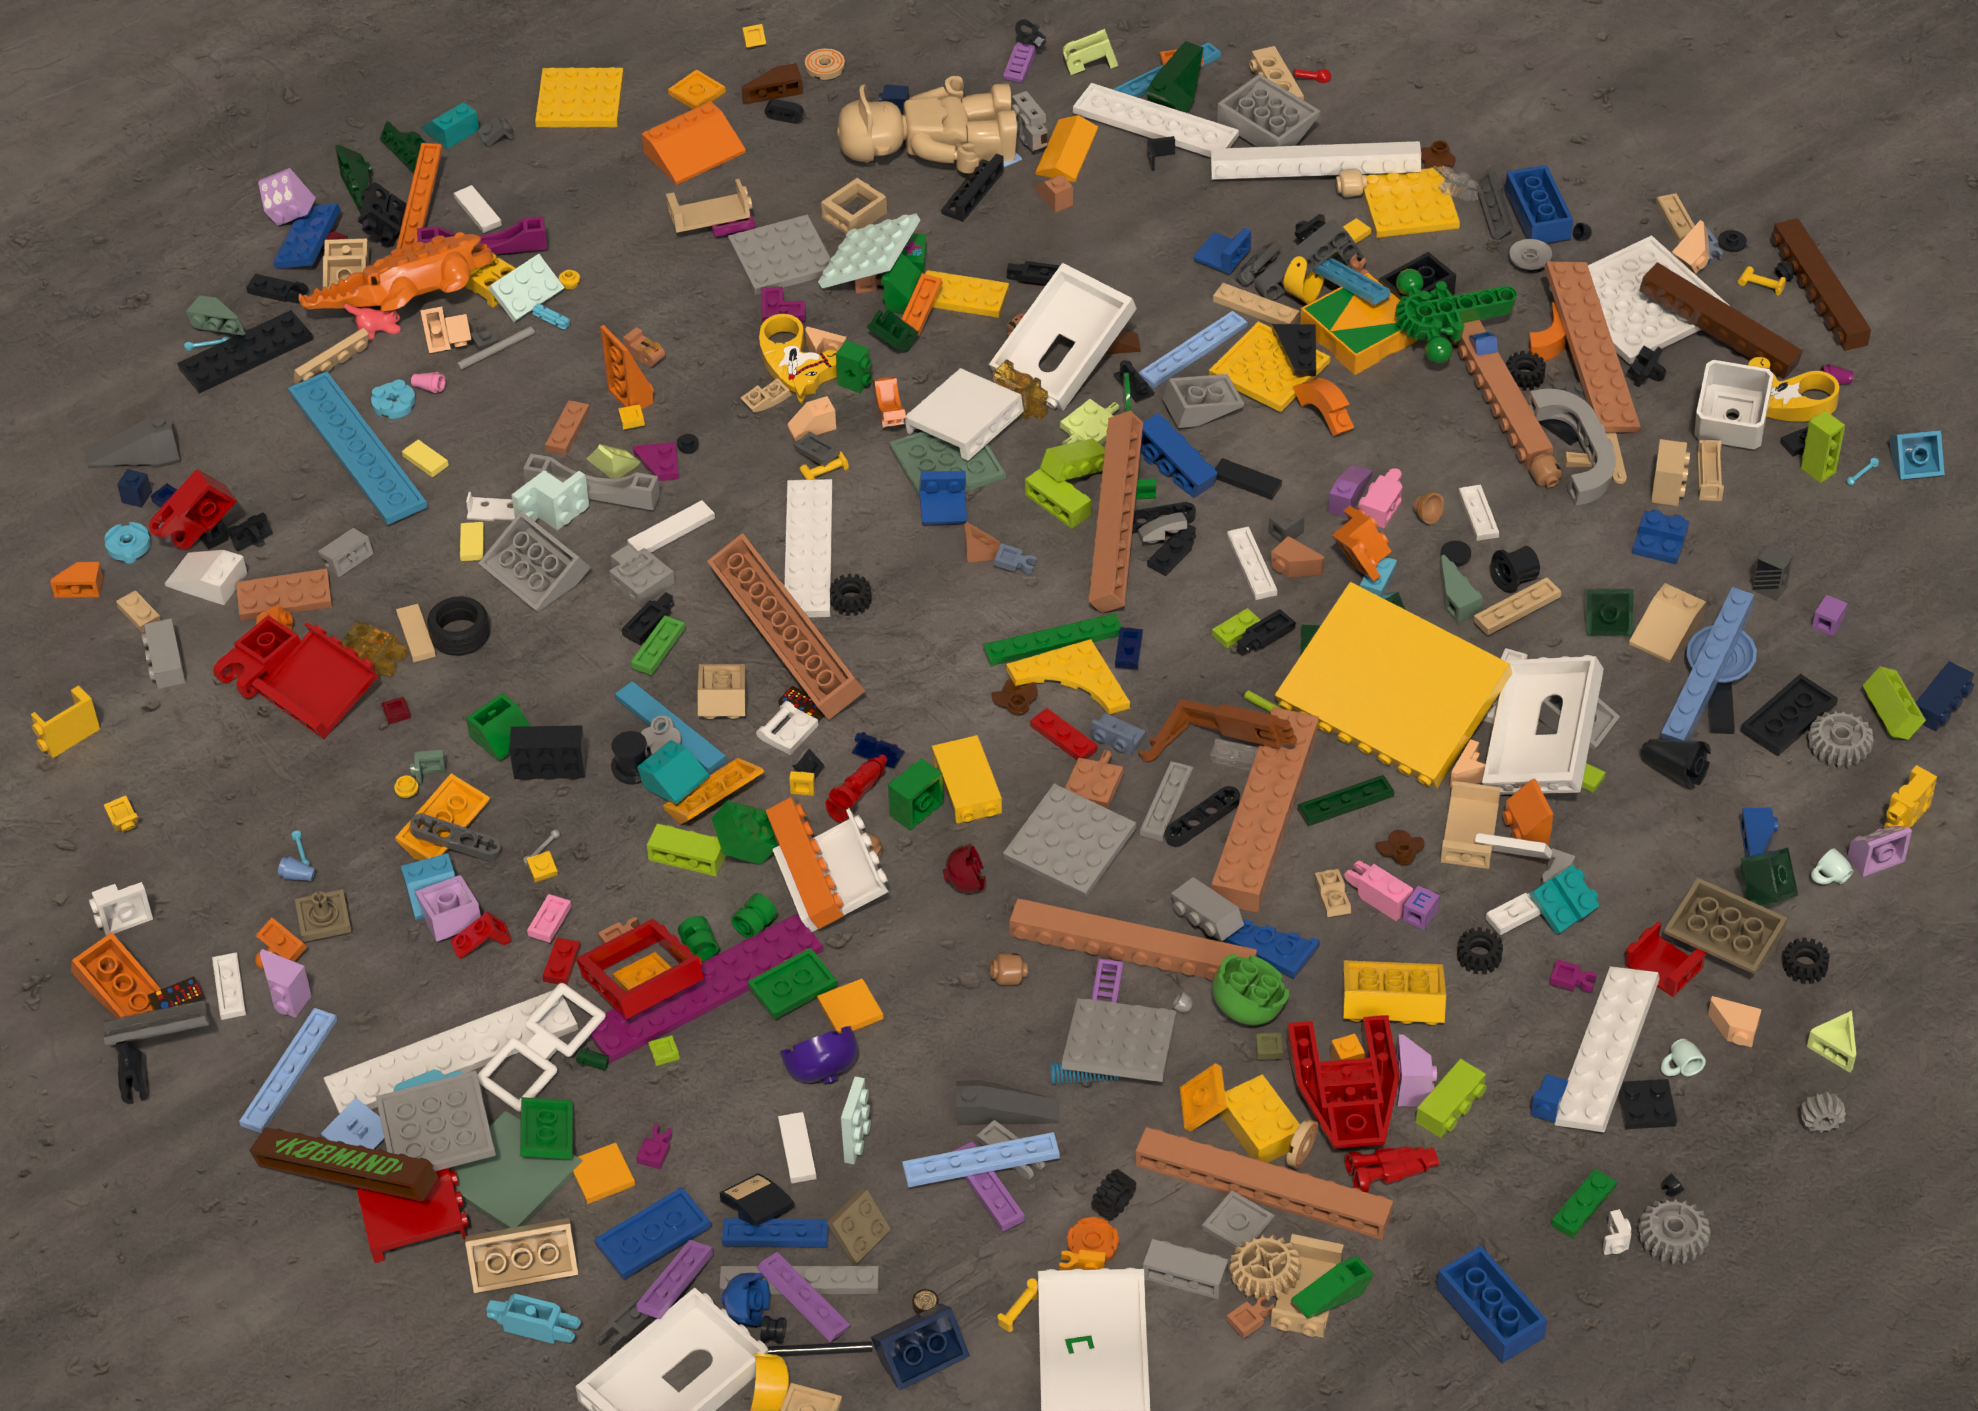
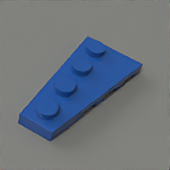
M1242 919L1244 926L1222 941L1224 943L1257 949L1258 958L1263 959L1279 972L1293 979L1320 946L1319 939L1311 938V940L1300 938V934L1293 932L1285 934L1275 931V927L1267 925L1265 927L1253 925V921Z

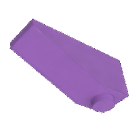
M1351 465L1341 474L1329 493L1328 512L1347 517L1343 510L1349 505L1353 508L1356 507L1373 475V471Z

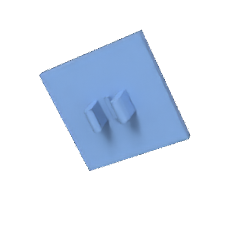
M357 1098L321 1133L327 1140L342 1141L355 1146L362 1145L370 1149H376L385 1139L380 1116Z

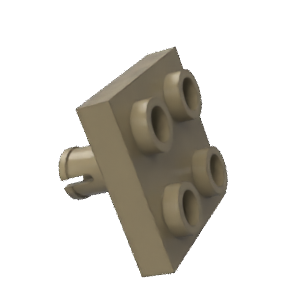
M343 889L327 893L319 891V894L315 892L312 896L295 899L303 942L351 932Z
M862 1188L826 1222L850 1262L856 1264L891 1230L868 1190Z

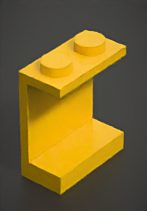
M79 685L71 690L75 705L46 722L35 712L31 714L33 721L31 727L38 737L36 744L43 753L47 752L52 758L100 730L92 698Z

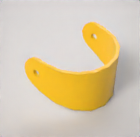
M1297 256L1291 261L1285 273L1284 289L1304 303L1310 304L1318 298L1324 283V277L1318 274V277L1315 278L1317 273L1311 271L1305 278L1307 261L1305 258Z
M753 1353L756 1360V1381L750 1411H780L789 1389L787 1365L784 1359L778 1355Z

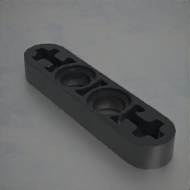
M1181 502L1134 510L1132 534L1138 533L1139 528L1159 518L1158 516L1162 514L1170 515L1182 512L1187 520V524H1190L1196 518V507L1192 503ZM1139 518H1144L1148 521L1145 523H1139L1136 520Z
M1225 786L1169 824L1165 830L1166 843L1172 847L1183 846L1236 809L1240 803L1239 790L1232 786ZM1214 807L1218 811L1211 814L1205 810L1206 808ZM1195 819L1198 820L1200 824L1197 826L1189 825L1187 822L1189 820Z

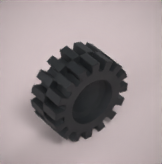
M1521 351L1520 355L1515 352L1513 356H1509L1506 367L1519 388L1523 387L1522 391H1526L1527 388L1534 390V386L1538 388L1544 382L1546 363L1543 362L1544 359L1542 357L1539 358V354L1535 353L1532 355L1531 351L1525 354L1524 351ZM1525 369V370H1530L1531 372H1523V371H1520V370Z
M847 574L848 577L846 578L844 575H841L840 580L836 578L834 583L830 585L831 606H833L835 611L839 610L841 615L846 612V616H850V613H854V616H856L858 611L861 614L864 613L865 609H869L872 602L869 581H866V578L863 576L859 579L858 574H855L854 577L851 574ZM847 593H856V594H858V595H856V596H854V597H846V596H843L844 594H847Z
M1478 927L1477 931L1471 928L1469 933L1465 931L1463 936H1460L1458 943L1457 960L1460 961V966L1462 968L1466 966V971L1468 972L1473 969L1474 974L1482 971V975L1487 974V969L1491 973L1495 967L1498 968L1502 960L1503 944L1500 937L1497 938L1496 932L1490 934L1491 929L1488 928L1484 932L1482 927ZM1482 947L1487 949L1489 953L1480 955L1472 952L1471 949Z
M1802 938V942L1799 939H1795L1794 944L1792 942L1788 943L1783 957V969L1787 971L1786 975L1788 977L1793 975V981L1795 982L1801 979V984H1805L1806 980H1809V984H1814L1815 979L1817 982L1821 981L1828 971L1830 954L1827 953L1828 949L1826 947L1822 948L1823 943L1819 941L1815 944L1816 939L1812 938L1810 942L1807 941V938ZM1809 957L1815 963L1803 964L1797 961V958Z
M1119 1169L1111 1171V1174L1108 1173L1106 1179L1101 1181V1186L1097 1187V1193L1092 1197L1091 1207L1109 1220H1113L1114 1217L1117 1218L1119 1212L1122 1213L1124 1211V1207L1130 1203L1128 1202L1129 1199L1133 1197L1132 1193L1135 1192V1186L1137 1185L1135 1180Z

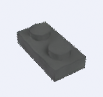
M810 431L794 444L797 452L824 467L840 454L837 446Z

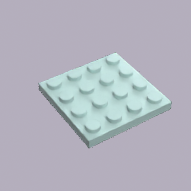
M917 213L902 215L898 219H887L876 225L869 224L865 228H854L848 231L844 241L839 245V249L831 258V262L823 271L818 281L821 288L890 271L920 222Z

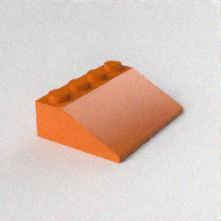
M711 101L641 133L643 152L676 185L746 153L745 147L722 111Z

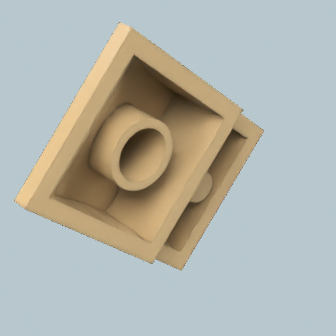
M367 238L325 240L323 287L329 289L331 283L337 285L339 279L345 280L350 274L355 272L363 273L364 268L369 266L370 245Z

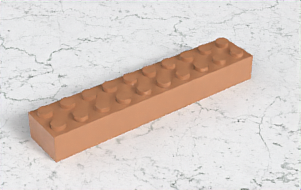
M743 533L707 561L828 720L865 692L862 685Z
M1277 707L1272 708L1271 715L1290 721L1297 742L1294 744L1282 743L1279 748L1260 744L1211 885L1212 890L1236 905L1239 909L1259 913L1318 736L1319 716Z

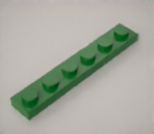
M1113 613L985 643L983 646L991 667L1032 657L1090 639L1092 642L1122 636L1123 628L1117 614Z

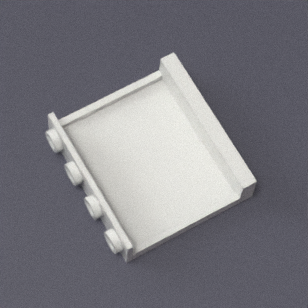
M960 368L906 415L907 434L910 435L916 429H920L960 447L961 458L969 461L1024 412L1022 397L1017 392Z
M850 809L846 810L850 819L814 837L822 850L819 852V856H823L828 864L827 875L830 874L835 881L836 887L833 888L834 892H838L843 900L844 905L841 906L844 915L888 892L885 882L888 881L886 874L882 868L879 869L877 866L880 860L876 852L870 850V846L873 845L868 834L862 831L865 825L859 815L854 816ZM779 845L773 848V852L801 921L813 932L818 928L808 916Z

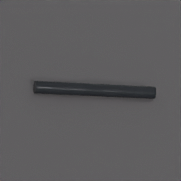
M872 1341L767 1346L768 1354L780 1357L872 1352Z

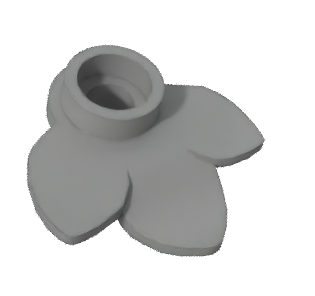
M668 716L655 717L651 722V726L641 732L645 736L647 748H650L652 754L670 740L681 743V734L674 728V723Z

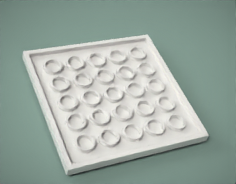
M1652 235L1588 265L1615 350L1628 364L1633 363L1634 360H1639L1636 358V355L1644 345L1653 351L1657 347L1662 349L1701 330L1696 325L1683 319L1678 314L1639 291L1643 276L1657 262L1726 303Z

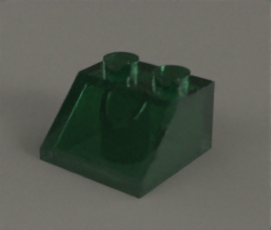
M1584 588L1586 636L1633 635L1634 589Z
M1788 847L1741 858L1740 868L1742 875L1745 877L1747 886L1746 896L1749 901L1758 905L1780 902L1798 895Z

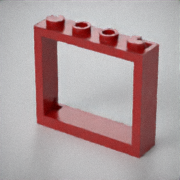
M653 918L576 958L582 978L625 1019L704 979L701 970L703 963L698 955L694 956L686 944L682 945L675 934L671 935L663 924L660 925ZM656 942L680 962L678 965L626 992L602 971Z

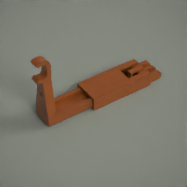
M1181 699L1158 735L1149 738L1153 747L1149 751L1140 750L1138 753L1143 761L1154 760L1173 739L1188 727V724L1220 730L1223 736L1279 748L1282 743L1294 744L1297 742V738L1294 735L1293 728H1291L1290 721L1280 719L1278 716L1226 704L1216 707Z

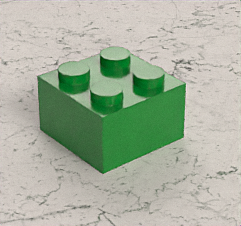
M921 758L915 764H911L899 777L892 779L888 785L890 816L911 831L944 804L942 772Z
M727 800L711 818L724 855L762 865L773 853V848L778 846L768 815L763 809Z

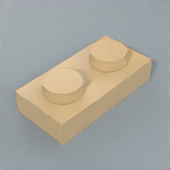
M136 590L116 601L117 607L141 632L145 631L144 624L161 621L160 615Z

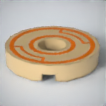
M818 49L806 57L805 69L813 78L816 76L820 77V80H829L842 74V70L845 69V59L840 52L834 49Z
M1308 1118L1297 1128L1290 1145L1293 1147L1292 1153L1288 1152L1286 1155L1288 1166L1299 1169L1307 1159L1318 1132V1123Z

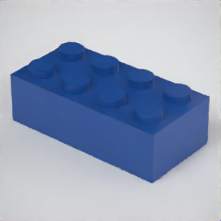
M1543 165L1507 171L1505 192L1527 239H1537L1544 243L1571 239L1573 218L1548 166Z
M1482 1246L1477 1247L1439 1270L1437 1289L1501 1363L1545 1338L1547 1319Z

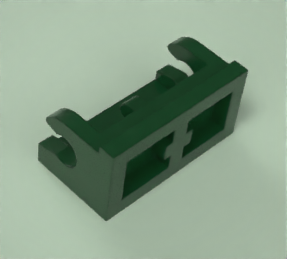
M879 310L871 323L866 327L894 348L905 352L909 351L919 333L918 330L889 310H886L884 314Z

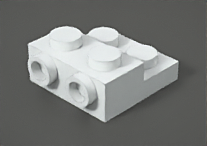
M142 882L118 890L116 885L113 884L92 892L93 899H90L89 903L95 914L93 917L97 928L103 927L106 936L111 932L115 934L153 920Z

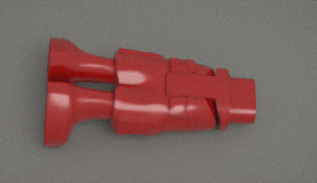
M880 755L878 758L874 757L864 762L855 773L829 792L828 795L830 797L825 801V806L832 819L839 823L849 819L846 810L851 808L877 782V779L883 775L888 761L885 755Z
M1409 1146L1375 1149L1374 1154H1361L1352 1151L1347 1152L1344 1159L1348 1175H1353V1187L1366 1193L1369 1192L1370 1184L1378 1179L1384 1184L1399 1182L1404 1178L1420 1174L1423 1171L1427 1172L1429 1167L1439 1166V1159L1433 1147L1424 1149L1422 1146H1417V1149L1416 1147Z

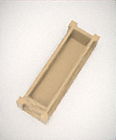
M1699 440L1697 450L1699 500L1722 501L1724 485H1722L1720 459L1722 441Z

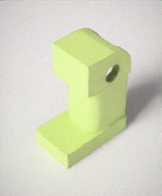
M1105 29L1082 39L1069 42L1062 50L1071 75L1085 70L1084 64L1104 56L1107 57L1111 69L1118 66ZM1076 49L1075 52L1070 53V50Z

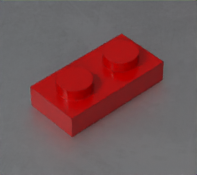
M556 938L542 975L543 982L553 984L564 983L568 985L576 958L581 949L580 941Z

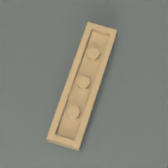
M1222 283L1213 295V302L1272 324H1294L1299 318V310L1226 283Z
M362 328L294 370L293 382L298 384L323 372H329L333 366L338 363H344L354 353L362 352L368 346L369 333Z
M1546 577L1474 615L1473 622L1488 636L1560 598L1561 590Z

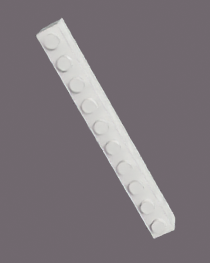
M1420 141L1211 149L1212 179L1339 175L1341 171L1359 169L1361 174L1421 172Z

